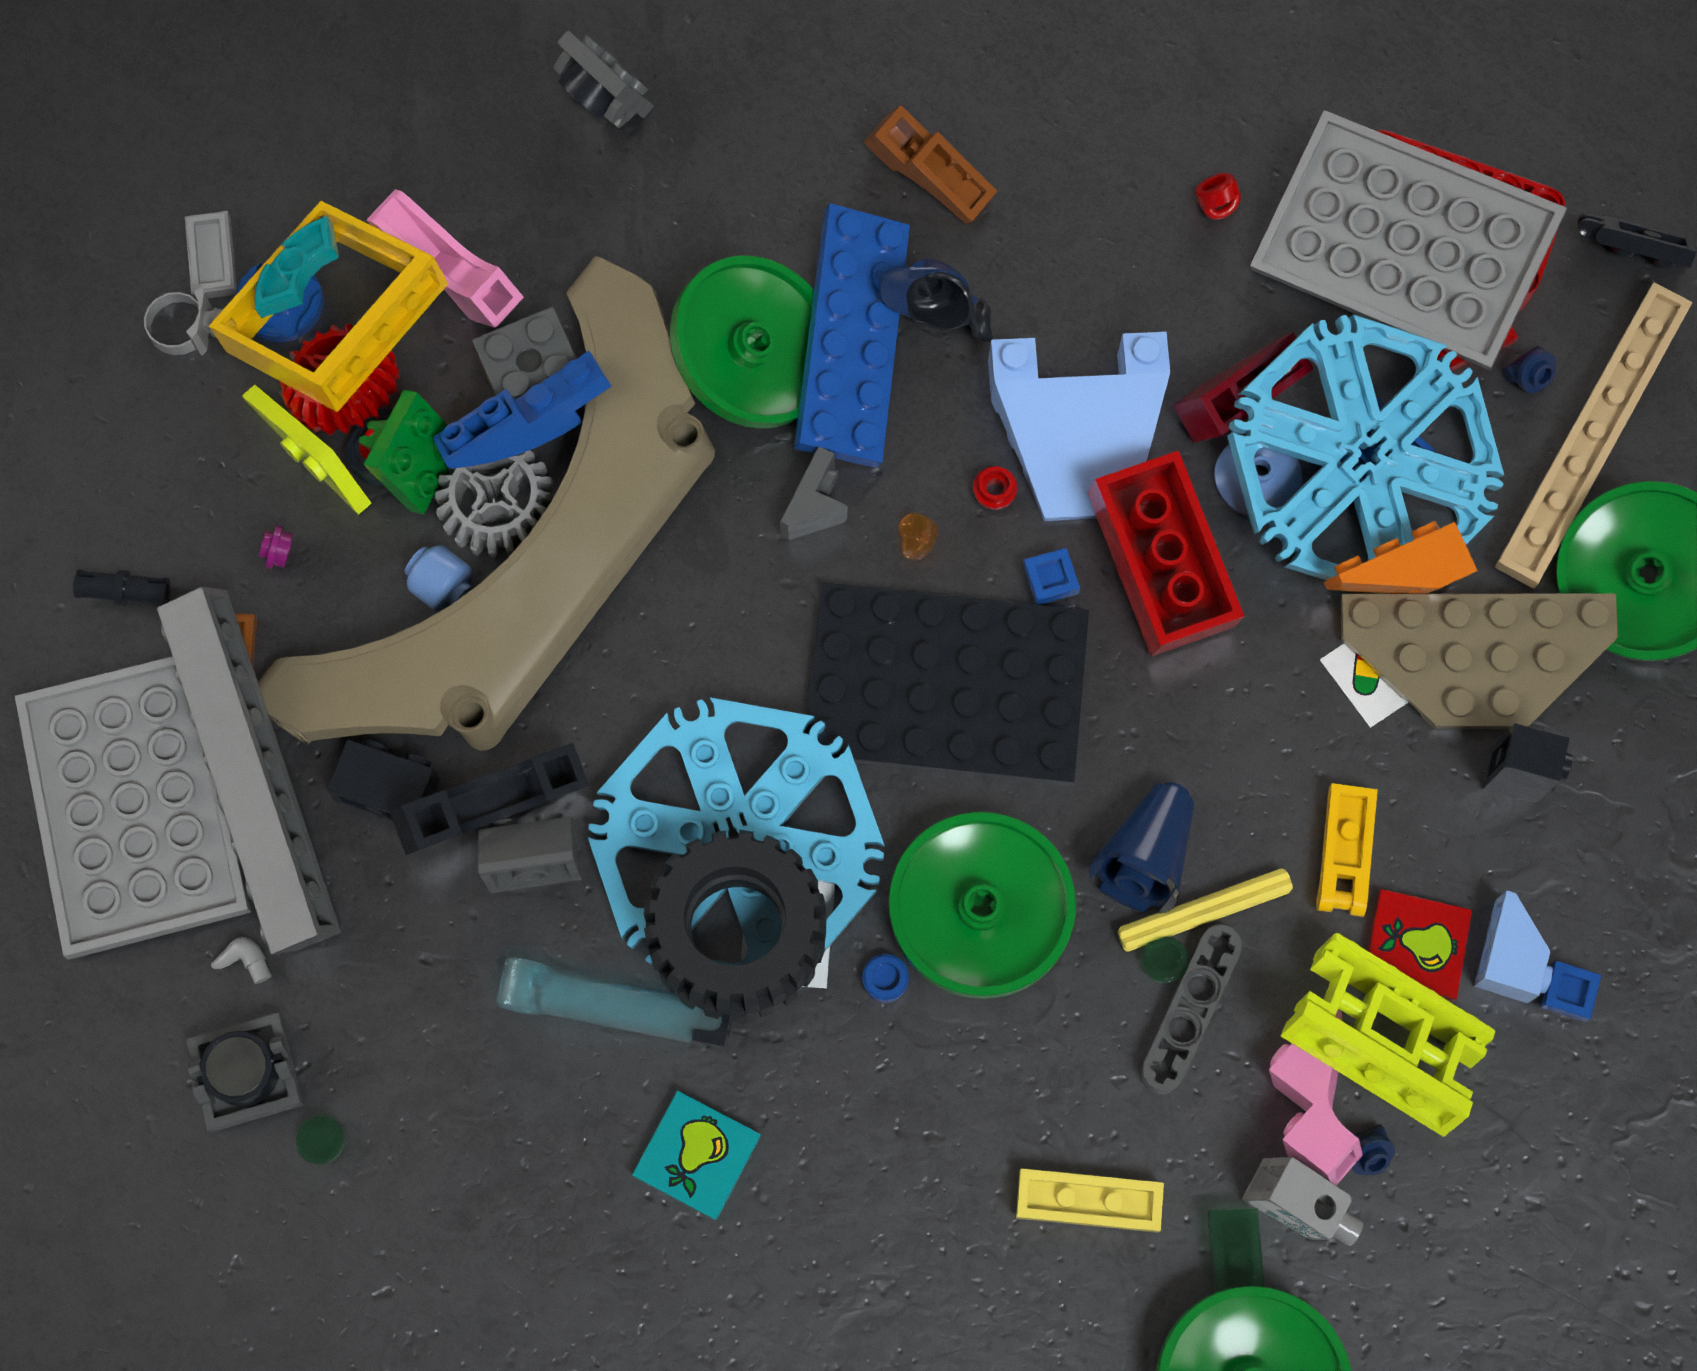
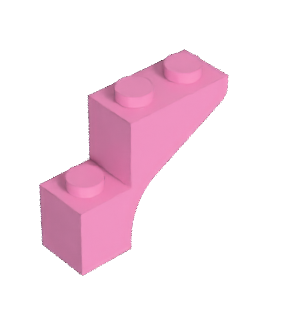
M395 189L367 219L371 226L434 256L449 283L444 290L470 320L496 328L524 298L498 266L487 263L468 251L402 191Z
M1338 1009L1335 1017L1343 1021L1342 1012ZM1284 1044L1277 1050L1270 1062L1271 1068L1269 1072L1273 1086L1306 1111L1305 1114L1301 1112L1296 1114L1284 1130L1285 1137L1282 1140L1287 1156L1295 1158L1337 1186L1363 1155L1359 1138L1341 1124L1332 1110L1339 1072L1296 1045Z

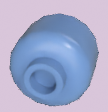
M443 545L431 548L427 546L422 547L412 556L405 568V574L408 576L406 581L409 592L437 612L452 605L473 589L469 585L472 578V568L470 565Z

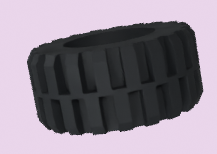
M739 830V838H726V831L712 833L713 841L701 844V841L697 838L685 844L687 852L681 857L674 853L664 863L665 873L655 876L650 886L651 898L645 901L644 908L646 943L653 966L658 971L662 983L669 992L674 991L679 996L680 1002L690 1009L697 1006L704 1010L705 1016L719 1019L720 1014L732 1015V1021L747 1020L746 1014L759 1012L760 1017H764L774 1013V1006L781 1002L787 1006L798 997L797 991L802 986L808 987L815 976V968L818 963H821L825 951L826 905L824 895L818 889V879L812 869L804 868L802 857L793 849L787 852L782 850L779 840L767 835L764 842L754 839V831ZM732 887L749 888L764 894L774 902L781 918V931L776 945L760 959L742 965H726L707 958L695 945L691 933L693 914L698 906L713 893Z

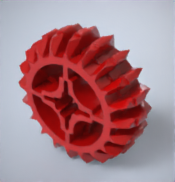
M349 322L341 330L332 324L329 332L325 334L316 330V338L309 342L301 340L302 349L289 352L291 361L314 373L354 326ZM391 350L338 412L279 381L283 392V401L294 418L301 424L306 425L314 433L322 430L331 436L339 429L348 434L350 427L355 424L364 429V420L370 416L379 419L378 409L391 406L388 395L398 392L396 380L400 378L395 360L396 356Z

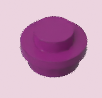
M276 525L274 533L265 531L259 557L267 559L265 568L273 569V566L285 568L293 533L283 531V526Z

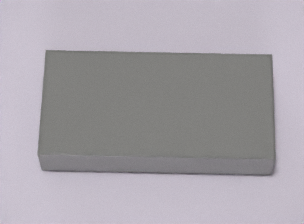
M228 211L185 216L190 285L193 298L197 300L194 291L199 287H202L207 298L235 295L237 281L231 217Z

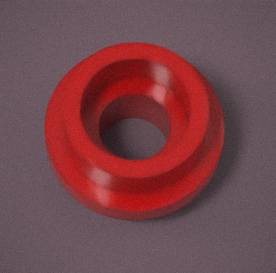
M998 466L987 467L976 476L973 484V493L978 503L983 507L999 510L1009 506L1014 501L1017 494V482L1013 474L1007 469ZM997 484L1003 489V492L999 495H992L988 492L987 487Z

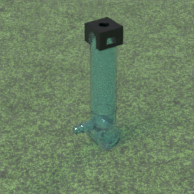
M506 958L495 1003L498 1007L530 1015L545 1014L692 1043L695 1048L726 1053L732 1026V1015L720 1014L719 1019L705 1016L703 1009L697 1006L690 1009L681 1003L679 996L675 992L553 969L545 964L520 958Z

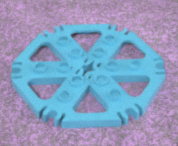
M1354 314L1349 318L1344 315L1335 320L1338 331L1337 335L1331 334L1327 329L1326 321L1321 320L1315 325L1312 323L1238 394L1247 397H1242L1235 401L1234 407L1247 412L1248 422L1237 419L1230 422L1228 428L1233 432L1228 434L1227 437L1253 535L1259 533L1265 524L1269 525L1270 529L1266 530L1259 538L1258 542L1261 545L1267 543L1273 537L1280 539L1282 550L1274 558L1277 562L1288 558L1295 552V556L1289 564L1284 566L1285 568L1323 580L1336 576L1337 573L1334 566L1339 564L1318 558L1312 550V542L1353 501L1366 546L1368 561L1376 558L1372 549L1396 538H1398L1401 546L1414 540L1402 492L1451 508L1456 514V525L1465 544L1494 517L1484 514L1492 512L1498 507V504L1490 502L1485 498L1484 490L1485 488L1492 491L1501 489L1503 482L1498 478L1504 476L1478 377L1470 381L1466 388H1463L1462 383L1471 377L1473 372L1471 368H1467L1458 375L1451 372L1449 365L1451 360L1457 356L1455 351L1449 352L1437 360L1441 350L1448 345ZM1366 345H1374L1411 358L1416 366L1414 377L1380 410L1363 347ZM1309 359L1313 361L1318 367L1331 419L1273 400L1271 395L1272 387L1299 360ZM1451 406L1459 409L1464 417L1473 451V458L1470 463H1466L1410 444L1447 407ZM1370 431L1372 434L1368 437L1367 433ZM1380 441L1381 443L1373 450L1374 453L1371 456L1375 464L1369 461L1353 470L1352 467L1359 462L1358 458L1362 454L1358 447L1364 450ZM1266 448L1322 466V468L1282 507L1274 508L1269 506L1264 500L1254 463V456L1257 450ZM1346 454L1348 457L1341 462L1340 459ZM1365 474L1366 477L1359 482L1358 480ZM1364 592V593H1367V594H1388V593Z
M710 698L714 705V717H709L708 707L702 699L697 701L700 716L695 721L685 720L680 707L674 709V717L679 726L676 730L672 728L669 715L666 713L597 792L599 796L607 795L615 798L613 804L603 799L594 800L593 803L594 808L605 810L609 813V820L606 824H589L588 828L595 835H607L608 839L594 840L588 837L621 938L624 940L628 932L638 926L639 930L630 936L627 943L628 946L634 949L640 941L646 939L644 932L646 921L644 918V908L634 907L629 902L616 863L619 851L624 847H632L670 855L675 853L678 856H682L687 852L685 844L699 838L701 844L713 841L712 833L716 832L713 826L714 823L718 824L720 831H726V838H730L727 820L731 819L733 828L737 830L738 834L739 830L754 831V839L764 842L767 835L779 840L782 850L787 852L793 849L802 857L804 868L812 869L818 882L839 886L843 897L841 903L826 920L825 953L877 892L876 890H867L858 886L860 881L872 886L879 884L880 881L879 876L869 875L864 871L863 866L865 862L870 859L883 861L884 853L878 849L871 848L865 850V845H879L884 848L885 845L849 745L843 754L834 759L833 755L837 754L842 748L843 739L838 736L831 745H821L818 742V736L825 729V724L822 721L812 726L809 735L805 734L804 731L807 726L815 720L814 716ZM741 722L783 731L788 738L786 749L748 793L744 795L724 735L727 727L733 723ZM664 747H674L682 755L701 811L638 800L631 793V784L659 750ZM825 776H835L841 780L856 820V827L850 835L839 837L783 826ZM740 814H744L747 823L746 826H743L739 816ZM743 887L727 888L748 946V952L746 957L738 963L713 961L726 965H742L754 962L766 955L778 941L781 931L779 911L771 899L756 890ZM727 889L713 893L698 906L693 914L691 931ZM649 954L645 960L650 965H652L653 963Z

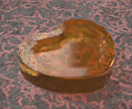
M912 513L905 516L900 522L899 534L903 538L902 551L906 558L913 560L923 559L933 548L938 527L930 517Z

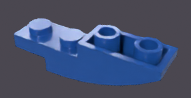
M588 351L579 358L567 363L564 368L540 384L532 386L516 400L506 388L496 396L484 401L481 406L457 422L449 424L442 432L434 436L433 440L449 469L471 467L516 456L539 447L583 423L576 410L612 387L595 357Z

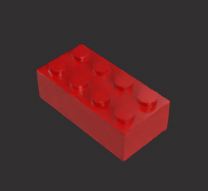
M1179 450L1094 480L1087 494L1151 657L1234 628L1242 620L1244 613Z

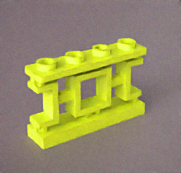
M1339 933L1333 934L1316 951L1310 969L1330 982L1324 999L1309 991L1296 1004L1294 1008L1295 1014L1286 1022L1281 1037L1445 1137L1469 1117L1473 1102L1470 1100L1473 1091L1453 1080L1458 1063L1460 1062L1471 1069L1483 1059L1487 1052L1485 1046L1493 1040L1495 1030L1477 1017L1439 996L1435 991L1428 989L1405 975L1396 967L1363 949L1354 941L1347 939ZM1348 984L1365 994L1363 1001L1345 991ZM1338 1009L1355 1019L1353 1027L1335 1017ZM1377 1011L1410 1031L1404 1049L1371 1029ZM1429 1034L1445 1043L1443 1051L1427 1042ZM1420 1060L1436 1069L1434 1077L1417 1068Z

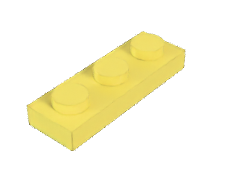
M1020 1169L1016 1219L1159 1233L1161 1231L1164 1183Z

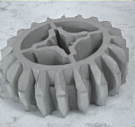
M529 450L521 455L471 467L449 469L447 466L451 475H439L438 482L443 489L435 492V500L441 505L437 508L436 513L439 520L446 521L443 525L445 533L448 536L456 535L455 542L461 548L470 543V549L476 556L485 547H487L491 558L495 559L499 553V548L505 547L507 554L510 556L515 551L514 544L522 543L529 535L555 496L550 493L554 488L553 480L551 477L545 476L547 473L546 465L543 462L535 463V455ZM499 472V473H498L497 475H495V476H491V477H489V476H484L485 474H488V473ZM523 480L531 488L530 499L525 510H522L519 507L518 501L514 499L519 492L518 486ZM467 488L472 490L476 501L471 506L473 512L468 518L461 512V501ZM498 494L503 495L504 501L501 500L496 503L493 499V503L488 502L487 496L490 498L496 495L498 499ZM498 521L508 522L505 525L490 527L493 523Z

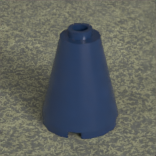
M1173 782L1153 786L1096 854L1090 864L1089 875L1091 879H1093L1095 874L1102 881L1099 889L1106 896L1121 905L1145 913L1149 906L1161 907L1159 913H1167L1174 908L1179 897L1195 806L1187 789Z

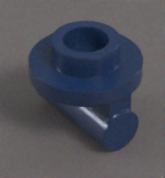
M1536 346L1504 367L1502 373L1508 382H1515L1525 391L1535 393L1544 389L1553 380L1556 371V359L1542 347Z
M1379 1124L1354 1134L1359 1138L1363 1154L1352 1167V1170L1358 1175L1379 1174L1389 1166L1394 1157L1395 1148L1388 1139L1384 1127Z

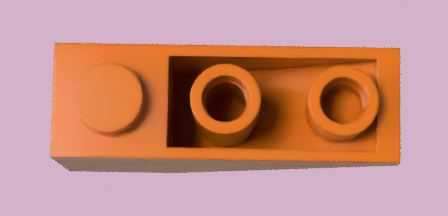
M1434 521L1412 531L1411 534L1414 540L1401 546L1398 538L1372 549L1376 556L1374 559L1362 563L1358 555L1334 566L1337 575L1323 581L1327 590L1388 594H1427L1478 570L1456 523L1453 522L1439 528L1437 522Z

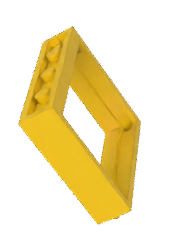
M320 201L289 237L304 226L320 219L322 215L323 217L328 216L334 227L336 243L339 242L399 272L398 277L314 373L251 340L273 316L272 314L263 318L260 317L255 309V290L264 266L266 264L271 265L277 255L284 249L281 245L212 321L209 328L227 353L338 412L449 283L434 256Z

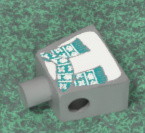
M1293 1157L1263 1158L1241 1199L1310 1240H1330L1334 1237L1345 1245L1351 1246L1360 1236L1364 1225L1363 1221L1347 1212L1352 1201V1197L1348 1193Z

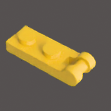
M1335 783L1329 786L1320 883L1316 899L1317 911L1332 912L1333 908L1348 910V914L1352 916L1364 917L1368 901L1378 789ZM1337 878L1352 880L1351 892L1336 890Z

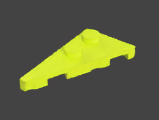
M254 385L242 395L244 400L283 439L280 444L297 463L303 459L302 463L319 482L324 480L358 515L372 504L335 452L259 387Z

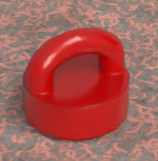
M1230 173L1213 175L1201 182L1195 190V196L1200 207L1210 219L1220 220L1228 217L1237 209L1241 201L1240 188L1235 176ZM1225 205L1224 207H1222V208H1220V209H1214V208H1217V207H1220V206Z

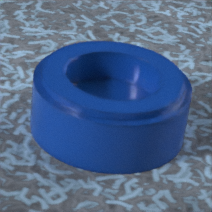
M877 955L869 960L864 967L862 975L863 987L869 997L875 1001L882 1003L896 1001L905 993L908 987V969L904 962L894 955Z

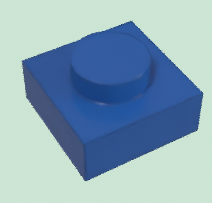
M1067 548L1024 559L1023 567L1036 605L1079 594L1080 586Z
M1559 961L1553 962L1551 964V967H1553L1551 982L1546 993L1543 995L1540 1008L1587 1022L1592 1016L1601 975Z

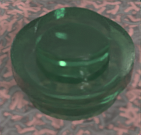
M1166 936L1149 942L1142 953V966L1145 973L1152 980L1159 983L1177 981L1184 975L1189 964L1186 948L1180 941L1172 937Z
M317 1116L307 1120L300 1127L296 1136V1147L299 1154L306 1161L316 1165L327 1164L335 1160L342 1152L345 1144V1135L342 1127L335 1120L326 1116Z

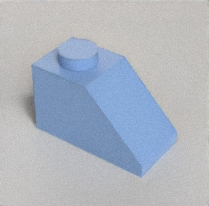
M1505 891L1495 900L1474 987L1529 1003L1538 997L1540 993H1546L1551 982L1553 967L1547 965L1550 955L1548 946L1514 892Z

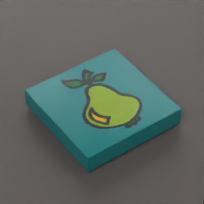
M677 1090L632 1176L717 1221L756 1148L761 1134Z

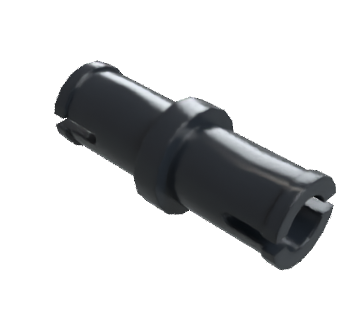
M80 569L76 571L74 576L73 594L78 599L114 601L116 606H126L128 602L162 606L168 603L170 598V579L165 577L132 576L127 570H118L116 574L89 572Z

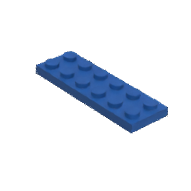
M832 203L825 208L794 449L815 454L817 448L821 447L835 453V459L877 468L882 464L900 313L889 309L882 301L879 292V281L881 276L887 271L905 267L909 224Z

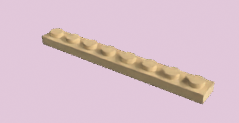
M1655 282L1650 286L1494 568L1533 589L1538 585L1693 302Z

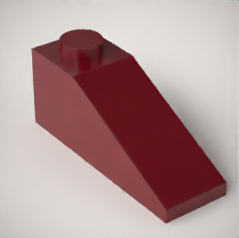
M1294 332L1287 333L1209 379L1172 405L1193 443L1222 436L1230 430L1228 428L1230 422L1235 419L1243 421L1248 417L1245 410L1234 407L1235 401L1239 398L1247 397L1238 394L1296 339ZM1309 359L1299 360L1274 384L1271 390L1272 399L1314 370Z

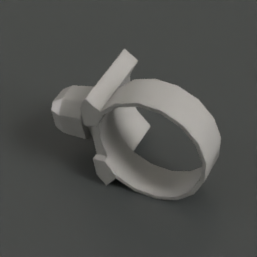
M202 287L194 291L197 300L185 293L172 292L156 298L148 306L144 316V328L153 345L160 351L171 355H184L197 350L201 356L207 351L209 333H211L212 337H216L209 328V325L223 309L212 307ZM185 302L199 309L194 324L186 331L191 340L180 345H166L159 343L151 336L153 319L163 307L172 303Z

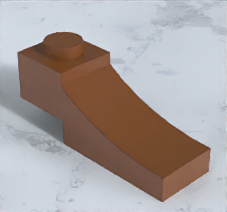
M901 105L890 111L863 142L893 172L898 171L917 183L944 204L964 224L972 222L997 193V190L938 131L931 135Z

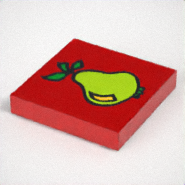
M1381 889L1377 894L1367 951L1396 967L1399 971L1428 989L1435 991L1444 999L1454 1002L1458 997L1472 910Z

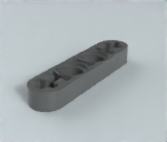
M1214 925L1207 929L1199 940L1146 1054L1140 1070L1141 1080L1145 1087L1153 1093L1161 1095L1174 1091L1183 1081L1241 955V938L1237 931L1230 926ZM1220 936L1227 939L1226 947L1232 951L1231 954L1224 953L1215 966L1216 970L1224 971L1223 976H1220L1218 972L1210 967L1197 965L1198 959L1205 965L1209 962L1214 947L1208 944V940L1216 942ZM1195 976H1203L1209 979L1214 988L1213 996L1206 1001L1193 998L1188 990L1190 979ZM1183 1017L1192 1022L1195 1034L1191 1041L1181 1043L1172 1038L1169 1032V1025L1173 1019ZM1160 1042L1172 1051L1186 1054L1184 1060L1179 1055H1175L1169 1067V1071L1175 1075L1174 1080L1167 1078L1162 1084L1154 1080L1156 1072L1150 1069L1151 1064L1158 1066L1164 1060L1168 1051L1158 1047Z

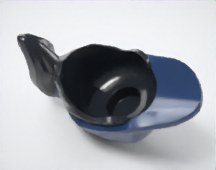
M926 258L915 262L911 267L892 269L881 276L879 281L881 299L894 312L912 318L915 322H923L941 330L955 329L969 324L972 328L973 336L984 342H991L993 340L990 327V306L984 299L970 294L967 281L952 266L939 260Z

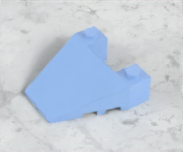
M1167 332L1122 334L1117 353L1119 375L1038 378L1035 338L991 340L988 358L991 402L996 413H999L1007 431L1008 441L1018 456L1023 468V475L1044 521L1097 519L1087 494L1094 480L1147 461L1170 375Z

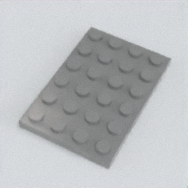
M1324 110L1250 264V269L1366 319L1448 345L1442 351L1447 353L1455 351L1457 353L1456 357L1491 370L1565 216L1567 208Z
M173 656L15 696L63 957L68 960L251 913L242 865L232 849V835L226 817L217 803L218 792L212 774L203 760L204 750L198 731L189 718L190 707L183 686L176 678V665Z

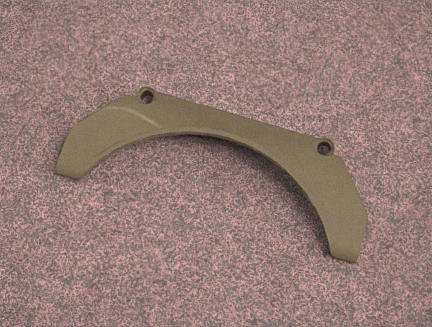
M594 257L566 292L580 323L586 352L590 351L595 357L612 387L586 403L579 440L568 471L552 502L533 530L516 550L482 583L452 605L417 625L387 638L352 649L320 655L276 659L258 681L272 723L307 745L314 740L363 734L397 733L441 736L447 726L460 733L473 749L479 751L489 750L501 741L506 731L715 457V449L702 423L696 417L688 414L689 410L695 405V401L674 361L670 333L657 298V293L652 285L637 275L603 258ZM482 719L477 726L473 727L478 720Z

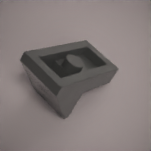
M821 447L817 448L780 521L782 538L792 540L847 521V505L828 497L839 475V472L835 470V453Z

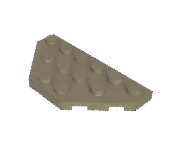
M1342 594L1340 598L1341 642L1375 670L1374 673L1396 694L1404 697L1433 729H1510L1514 723L1529 727L1618 638L1616 594Z

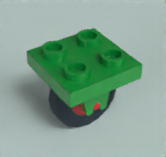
M403 390L394 409L378 411L379 419L370 416L364 420V429L358 425L349 436L345 447V456L351 470L359 479L371 485H384L410 512L424 515L439 487V475H445L448 470L433 440V437L442 432L448 425L418 392Z

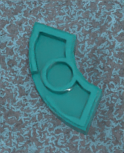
M328 216L318 219L296 231L281 244L284 249L277 255L271 265L266 264L264 266L255 290V309L261 318L302 305L304 290L311 277L321 267L339 258L334 227Z

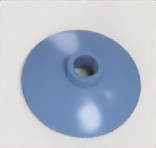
M1229 444L1217 459L1214 470L1215 486L1219 496L1228 507L1243 516L1249 517ZM1262 448L1257 450L1254 456L1255 466L1260 465L1268 470L1267 475H1258L1264 500L1271 507H1282L1301 488L1302 470L1297 458L1270 449Z

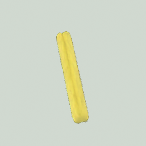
M1280 868L1178 905L1167 913H1156L1123 925L1117 931L1118 939L1123 949L1129 952L1289 894L1293 889L1292 881L1288 872Z

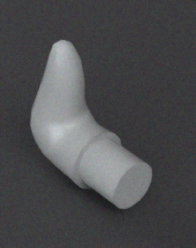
M238 937L233 940L211 963L213 969H223L238 960H242L245 969L249 970L255 984L262 983L272 977L265 962L267 958L259 945L248 937Z

